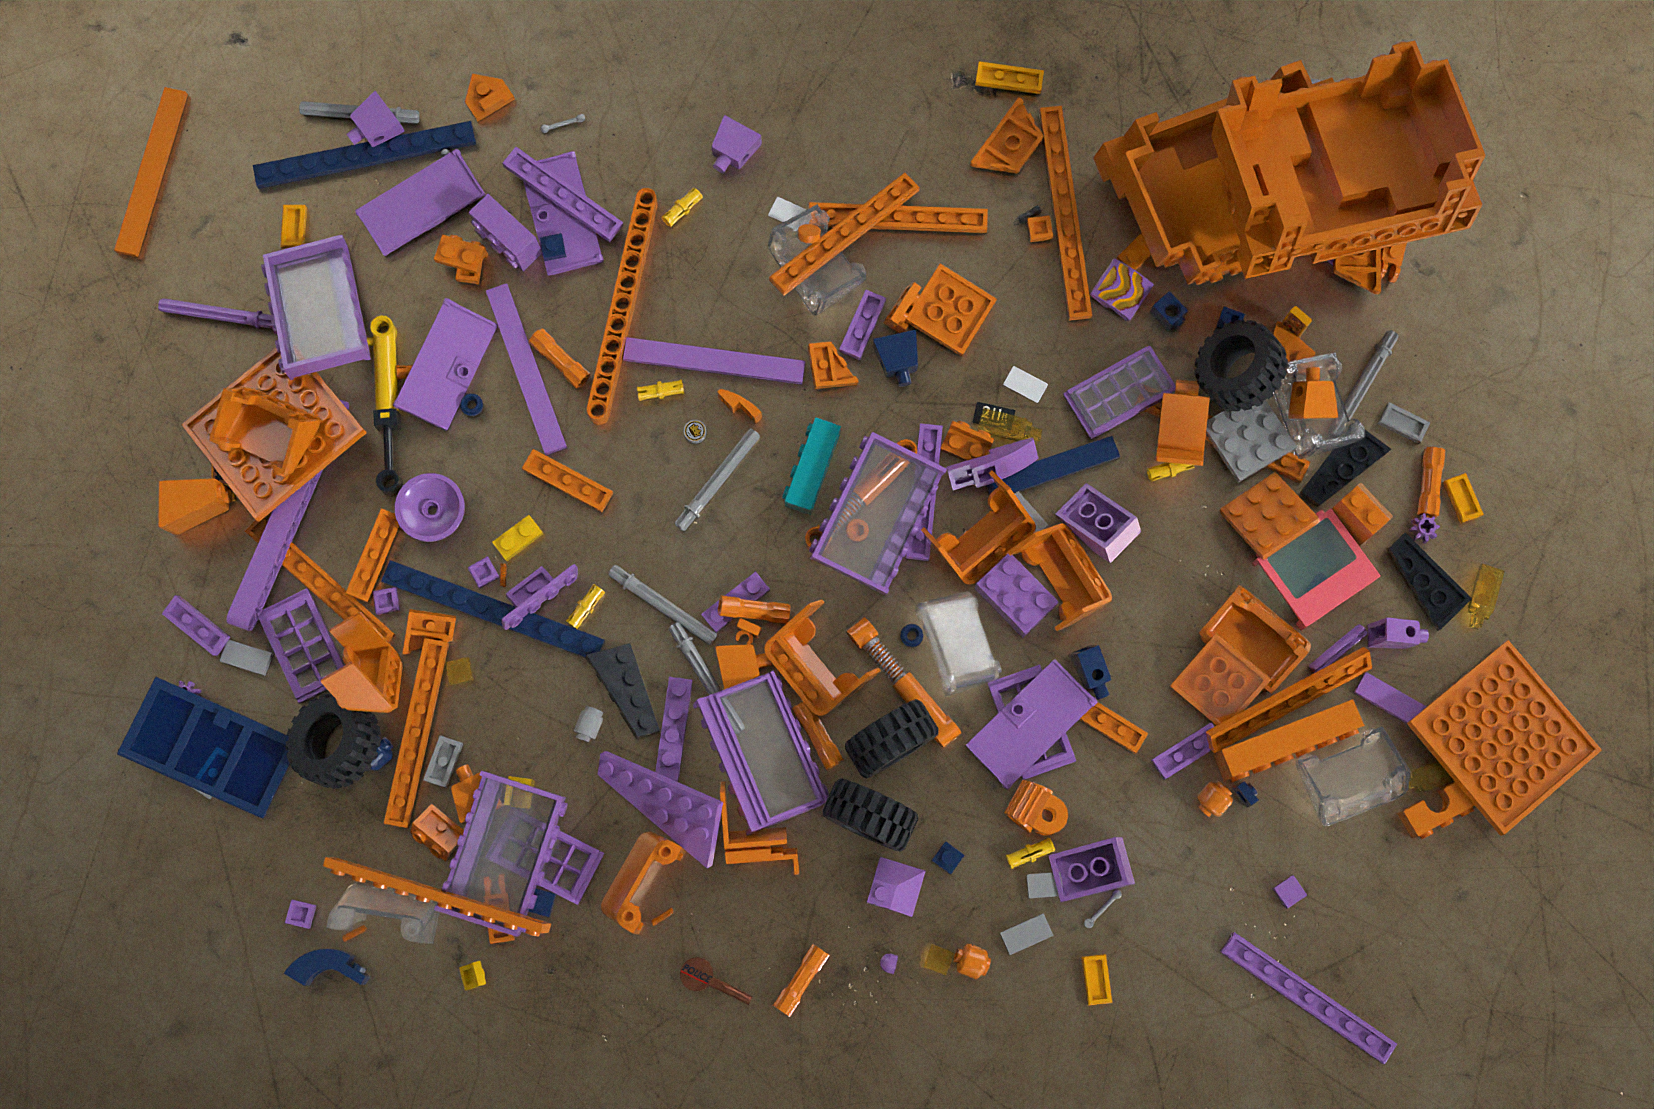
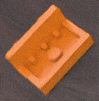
M442 234L434 261L478 274L483 258H487L488 252L480 242L471 241L470 243L463 241L457 235L451 234L446 236Z

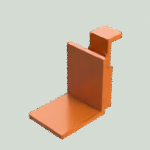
M1176 380L1175 394L1163 393L1156 461L1203 466L1210 397L1198 396L1199 385L1197 381Z
M726 781L721 782L720 801L723 802L721 814L726 864L793 859L794 875H798L797 848L783 849V847H771V845L787 844L786 827L762 829L750 835H746V830L730 831Z

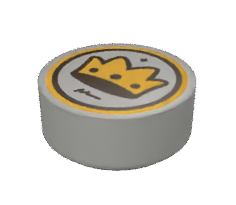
M691 420L685 425L684 436L688 442L698 444L706 438L707 430L703 422Z

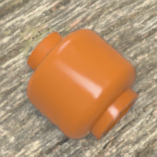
M1220 781L1217 783L1209 782L1197 796L1198 801L1201 803L1199 809L1209 817L1211 814L1215 816L1223 815L1233 803L1232 791Z
M966 944L962 949H957L953 962L956 963L958 973L978 979L981 975H986L991 958L988 957V952L985 949L972 944Z

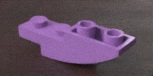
M1034 438L990 449L989 455L947 466L952 489L956 490L973 484L976 485V488L994 483V480L989 475L991 470L999 478L1004 479L1026 468L1038 459Z

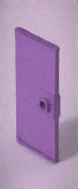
M455 149L355 211L382 254L386 256L486 194L465 163L460 150Z
M574 151L537 161L586 196ZM524 182L540 247V237L560 233L563 235L567 257L544 261L548 276L604 262L596 232Z
M445 298L393 406L447 431L498 324Z
M1054 659L965 746L998 779L1003 788L1008 790L1025 771L1098 702Z

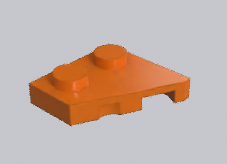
M1277 321L1272 334L1282 344L1287 353L1288 366L1284 369L1306 375V368L1312 367L1316 352L1284 324Z
M831 341L808 344L814 389L858 384V378L852 375L847 368V363L838 355L837 349Z
M409 609L403 654H410L411 651L422 648L424 638L443 642L452 641L456 616Z

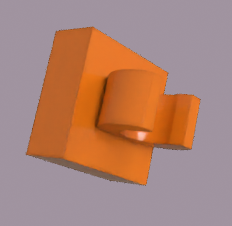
M740 618L736 626L739 632L736 634L735 639L739 642L741 636L746 635L749 637L746 645L753 644V637L759 639L762 628Z

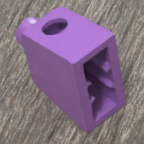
M374 91L350 115L356 127L346 135L354 145L366 138L370 145L375 147L403 133L404 129L381 97Z
M724 115L711 147L712 155L717 157L713 165L714 169L720 173H724L729 165L740 169L761 146V135Z
M1384 618L1368 624V647L1407 649L1419 645V643H1426L1429 638L1428 630L1420 629L1419 621Z

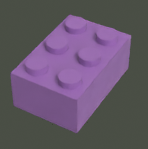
M489 194L469 211L472 218L471 224L475 227L474 231L483 240L487 238L491 242L490 246L498 254L502 252L507 257L506 261L513 268L519 267L524 272L542 254L536 237Z
M1009 554L993 567L974 588L1022 638L1059 603L1013 555L1009 556Z

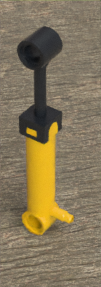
M381 315L374 318L371 322L370 328L373 337H367L368 346H373L376 409L373 410L374 426L378 431H383L385 470H382L377 475L376 484L385 495L393 497L397 496L403 487L402 479L394 471L392 430H401V414L393 406L395 399L398 397L396 372V337L398 332L391 319ZM389 326L387 332L379 333L382 327ZM388 479H394L395 482L391 487H385Z

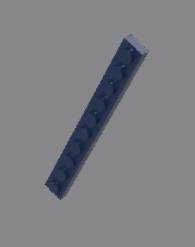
M471 121L398 135L375 147H372L369 142L256 164L253 165L256 186L258 189L437 153L441 152L442 149L451 150L476 145L473 124Z
M391 560L381 580L384 584L502 627V618L515 609L513 605ZM528 613L523 617L519 625L508 629L584 658L588 654L602 651L605 639L534 613Z

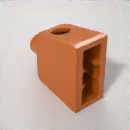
M1307 367L1306 381H1298L1292 384L1288 419L1338 418L1334 383L1332 381H1320V367Z
M752 644L715 647L724 690L759 677V668L772 666V662L765 653L755 655Z
M469 764L455 770L460 782L451 786L458 818L463 825L467 823L465 822L466 815L471 811L475 800L473 799V794L479 788L482 779L480 773L473 775ZM501 797L499 798L496 810L505 806Z

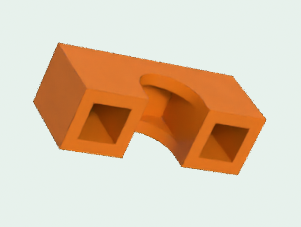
M1454 781L1437 791L1443 803L1438 813L1431 811L1425 801L1422 800L1397 814L1411 838L1420 837L1424 839L1434 833L1433 828L1439 825L1441 828H1444L1453 823L1454 820L1452 818L1458 814L1463 817L1473 812V806L1475 805Z

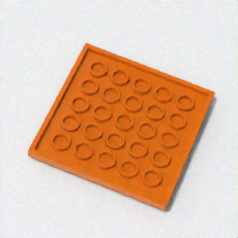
M293 343L296 362L306 360ZM274 348L227 388H254L321 418L318 431L292 474H288L286 477L273 473L274 470L270 468L271 462L240 448H232L231 451L219 449L217 447L218 444L209 441L222 392L181 424L249 513L258 522L367 433L317 372L294 377L293 380L289 379L286 372L282 373L278 361L282 357L281 353H278L277 348Z
M1509 640L1502 643L1407 722L1408 726L1500 836L1505 835L1602 751Z

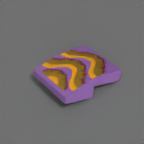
M1113 259L1089 295L1105 308L1110 307L1125 321H1129L1154 284L1128 265Z

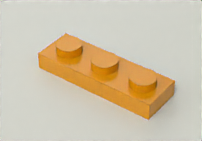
M979 61L975 85L1041 94L1044 70Z

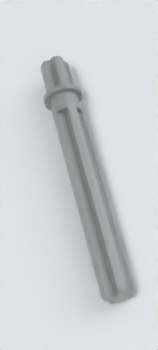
M302 101L299 105V111L302 115L351 118L350 115L359 106ZM401 107L396 109L389 108L400 124L401 122L414 124L419 122L420 116L417 110L401 109Z
M1393 330L1386 331L1380 343L1375 345L1376 350L1340 409L1338 418H1335L1330 426L1329 433L1334 437L1342 435L1387 356H1391V349L1398 339V334Z
M749 429L690 504L684 506L685 510L675 521V525L680 530L685 531L695 518L700 517L699 513L757 442L760 435L755 430Z
M617 565L610 569L609 576L623 585L622 588L624 590L627 588L676 623H680L682 627L708 645L715 641L717 637L715 632L634 577L635 574L632 573L630 575Z
M677 622L671 625L669 631L678 644L676 646L677 649H681L708 694L711 695L722 691L693 644V638L687 635L680 623ZM727 697L722 698L721 702L734 733L738 734L745 729V726Z

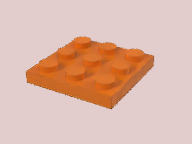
M940 263L920 294L918 301L909 312L905 322L962 357L997 299Z
M1276 472L1220 508V514L1262 560H1265L1319 523V517Z
M1216 632L1170 686L1217 726L1243 712L1269 683L1271 678Z

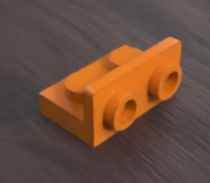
M915 282L906 286L883 323L896 333L905 332L909 326L905 319L920 297L918 292L922 287Z
M952 421L940 451L963 461H968L988 455L994 439L991 438L988 432L983 430L975 431L963 421Z
M433 804L412 823L410 831L416 842L423 843L430 849L433 856L438 859L441 858L445 862L458 846V839L464 832L461 827Z

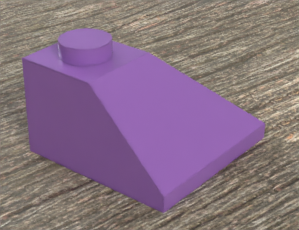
M880 857L867 903L912 917L925 870Z

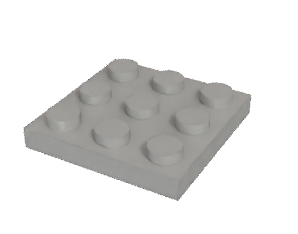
M1266 400L1263 401L1264 404L1258 407L1252 406L1250 410L1244 411L1241 408L1240 411H1231L1227 409L1207 420L1206 435L1238 483L1297 448Z

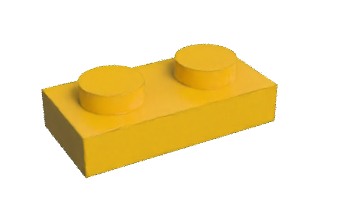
M527 515L492 541V543L504 559L508 561L541 537L543 532L531 516Z

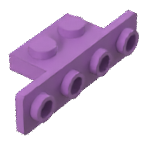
M573 564L553 579L541 566L508 591L506 598L514 605L515 609L502 618V627L505 630L510 627H516L521 623L524 616L528 613L536 612L542 602L546 599L551 600L559 593V589L565 585H571L577 579L578 567Z

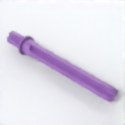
M164 298L159 300L158 309L162 312L255 326L257 329L261 327L272 328L271 322L275 320L274 315L263 314L262 311L250 312Z

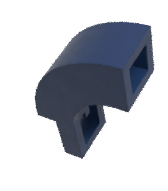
M319 949L308 952L297 958L284 972L285 975L303 986H310L317 975L330 969L344 974L360 985H366L371 977L365 973L367 969L356 962L353 965L351 964L356 955L339 949Z

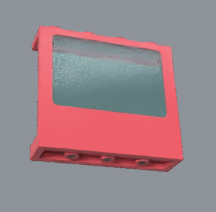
M1332 509L1326 512L1323 510L1317 512L1316 515L1319 517L1318 524L1265 560H1262L1258 554H1255L1257 559L1252 563L1254 567L1258 564L1261 566L1300 620L1296 625L1301 631L1381 577Z

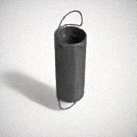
M1037 205L1019 215L1017 219L1023 224L1028 218H1033L1040 214L1042 210Z

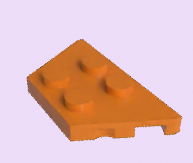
M1018 97L971 160L970 166L1016 174L1020 172L1044 138L1039 127L1035 125V120L1031 113H1028L1023 105L1022 98Z
M1381 249L1333 259V273L1373 294L1379 295L1381 292Z

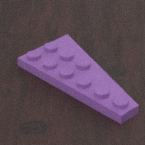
M608 751L600 754L597 775L707 869L713 865L723 802Z

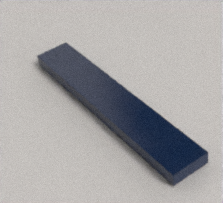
M1109 436L1035 461L1026 468L1002 480L1015 494L1018 491L1021 492L1119 459L1120 454L1113 436ZM995 482L985 485L988 495L998 488Z

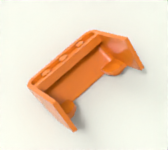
M992 470L989 472V475L998 486L988 497V505L992 510L957 539L952 533H944L935 539L925 527L921 529L936 551L960 579L968 585L979 581L1008 554L1009 550L1032 535L1036 530L1035 522L1011 488Z
M1063 523L1033 533L1008 551L1009 556L1021 552L1022 558L1027 564L1033 566L1040 565L1063 603L1059 605L1058 615L1063 622L1054 627L1056 631L1073 625L1112 600L1110 590L1076 536Z
M822 599L809 603L765 644L766 656L808 708L818 716L830 713L857 693L881 671L879 668L873 669L865 673L860 679L850 672L841 674L837 679L833 676L807 644L814 638L816 633L815 625L809 617L825 603Z
M360 611L330 629L329 632L344 647V656L342 658L345 666L322 678L321 683L336 698L341 708L350 711L389 713L398 707L403 666L402 660L396 650Z

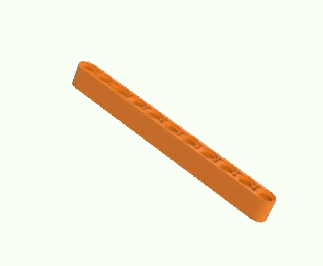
M650 188L640 189L635 198L588 400L587 413L591 422L596 425L605 424L610 417L624 356L626 337L629 334L654 226L658 202L655 192ZM646 198L652 199V202L649 204L642 203ZM640 219L647 220V223L644 225L637 224ZM635 240L643 241L639 246L632 245ZM632 260L638 262V264L634 267L627 266V264ZM627 281L633 282V285L629 288L622 287ZM622 302L628 303L625 309L617 308ZM617 323L624 325L621 330H613L612 328ZM612 344L619 346L614 352L607 350ZM606 366L614 367L610 373L602 372ZM601 387L609 388L608 392L604 395L597 393ZM601 408L604 410L601 416L592 415L595 409Z

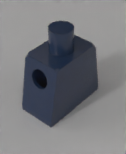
M916 330L873 339V349L886 378L896 376L899 387L912 384L910 373L916 372L918 369Z
M1089 645L1070 653L1069 655L1084 688H1092L1097 700L1109 696L1110 693L1105 683L1112 679L1099 645ZM1095 670L1096 677L1093 679L1092 673Z

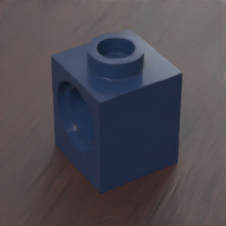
M1169 291L1152 306L1149 313L1169 331L1173 327L1179 328L1186 321L1184 317L1188 310ZM1165 310H1172L1175 316H1168Z

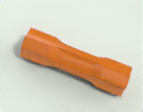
M543 328L537 330L529 339V344L563 373L564 378L576 389L582 387L587 382L590 373L558 346L555 339Z
M1426 447L1424 449L1418 516L1425 513L1426 518H1432L1433 516L1437 518L1439 516L1441 476L1445 460V449Z
M723 595L720 596L718 604L719 616L759 619L782 624L788 623L791 611L790 605L786 603L746 600Z
M804 701L794 706L792 710L809 736L825 769L829 770L843 762V757L832 742L818 715H815Z
M812 944L804 955L801 966L788 986L781 991L773 1006L791 1017L800 1003L803 992L814 975L821 970L830 955Z

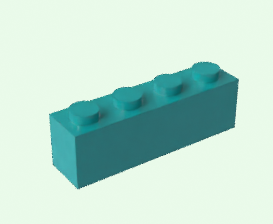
M816 417L813 424H808L805 436H808L807 442L800 446L798 457H801L798 465L794 464L790 474V478H793L790 486L786 485L782 499H785V507L808 515L812 514L841 434L840 425Z

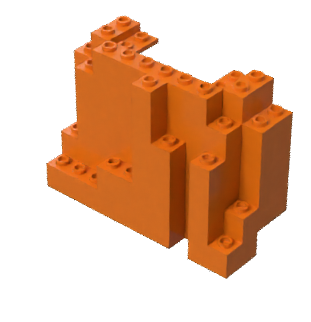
M1402 41L1392 45L1389 55L1381 54L1373 58L1367 74L1358 78H1345L1340 82L1323 83L1308 89L1300 88L1285 94L1279 93L1283 83L1281 78L1276 80L1268 79L1261 83H1258L1256 76H1243L1232 80L1226 106L1217 110L1211 137L1236 206L1232 220L1240 241L1237 257L1245 279L1290 269L1294 258L1310 254L1314 264L1471 228L1483 205L1473 180L1486 155L1448 59L1432 60L1424 64L1416 41Z
M1301 60L1280 67L1271 78V80L1282 79L1283 83L1279 93L1284 94L1294 92L1300 88L1317 87L1323 83H1335L1333 77L1312 84ZM1228 98L1159 122L1160 119L1157 112L1135 119L1124 136L1104 142L1093 157L1103 182L1111 180L1118 198L1127 197L1156 267L1164 265L1166 268L1179 263L1188 285L1196 282V285L1207 281L1215 283L1223 279L1225 274L1230 273L1233 276L1242 272L1237 257L1240 241L1232 220L1233 217L1228 212L1227 193H1224L1222 187L1225 175L1211 137L1217 110L1226 106Z

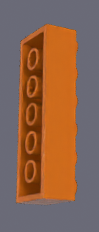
M1352 699L1222 749L1213 754L1223 781L1231 779L1233 783L1250 776L1248 771L1252 770L1253 774L1271 768L1272 762L1277 766L1294 759L1292 754L1300 757L1315 751L1314 746L1316 745L1318 749L1338 742L1336 737H1339L1340 741L1359 733L1358 728L1365 725Z

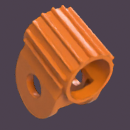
M1027 780L1021 781L1004 812L1005 815L1026 832L1031 833L1033 831L1043 836L1052 835L1060 831L1068 820L1066 805L1062 800L1052 795V790ZM1043 810L1051 812L1052 820L1050 822L1042 818Z

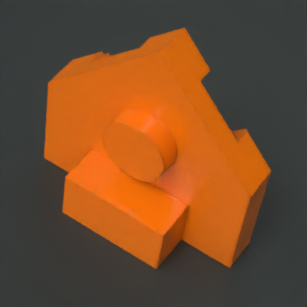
M472 73L465 104L477 122L515 100L503 79Z

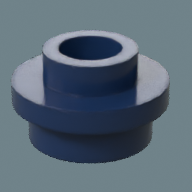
M467 394L461 399L460 408L465 415L476 416L483 409V401L476 394ZM471 402L476 403L473 409L468 408Z
M915 624L906 625L900 633L901 641L907 647L920 645L924 637L922 629ZM908 633H915L916 638L914 640H910L907 637Z

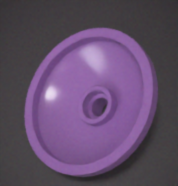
M435 473L421 474L410 479L400 489L395 501V516L400 527L412 538L424 542L438 541L451 535L460 525L465 511L464 498L458 486L449 478ZM431 508L437 509L435 514H429V510Z

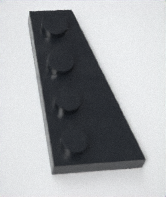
M1354 422L1299 494L1319 507L1392 449Z
M1406 532L1387 549L1437 631L1441 630L1472 600Z
M628 643L586 655L587 662L592 665L597 678L606 687L609 697L616 703L621 711V716L634 737L637 739L659 732L660 730L631 644Z

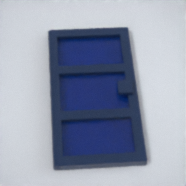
M156 676L117 752V755L262 819L266 816L269 806L290 765L287 758L289 751L286 750V741H288L289 737L286 734Z

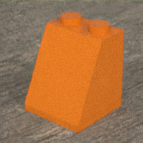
M215 478L159 481L158 527L174 535H179L228 511L229 503L232 502V492L228 489V486Z
M1362 483L1358 484L1332 508L1359 546L1393 517Z

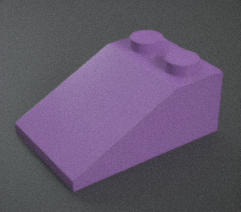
M1087 483L1055 514L1093 552L1109 563L1141 533L1138 519L1135 515Z
M1114 837L1048 855L1060 902L1135 884L1122 837Z

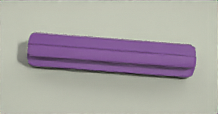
M1360 624L1356 625L1309 665L1312 673H1316L1338 660L1368 634L1366 629Z

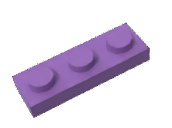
M865 290L839 352L858 360L861 359L886 303V297Z
M755 571L725 596L758 601L770 591V588ZM719 600L701 614L715 633L735 619L734 617L718 615Z
M179 595L173 597L162 613L213 656H218L231 638Z
M1212 723L1204 726L1151 760L1163 780L1211 751L1206 731L1214 727Z

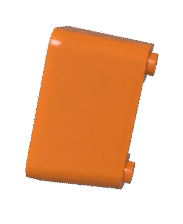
M223 388L209 441L218 444L217 447L222 450L231 451L232 448H240L271 462L270 468L274 470V474L286 477L296 469L319 429L321 418L254 388Z
M1238 585L1199 632L1200 638L1205 644L1217 632L1268 675L1271 680L1262 691H1268L1271 694L1304 659L1311 648L1310 642L1240 585Z
M654 832L642 833L602 900L601 910L603 914L624 929L639 935L644 923L641 922L640 907L630 902L654 860L662 865L671 864L675 860L681 861L686 850Z

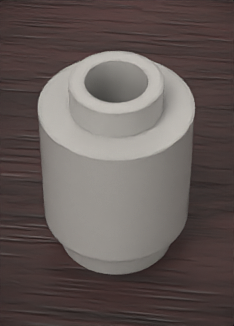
M586 706L584 711L581 710L573 730L577 733L576 738L589 742L590 739L595 740L603 718H601L603 712Z

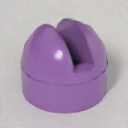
M885 954L880 960L882 970L894 974L898 955Z

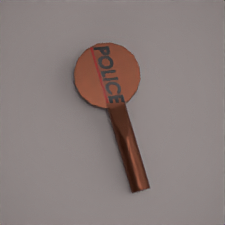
M691 958L681 967L680 979L689 990L702 991L711 986L749 1005L753 997L714 978L713 968L703 958Z

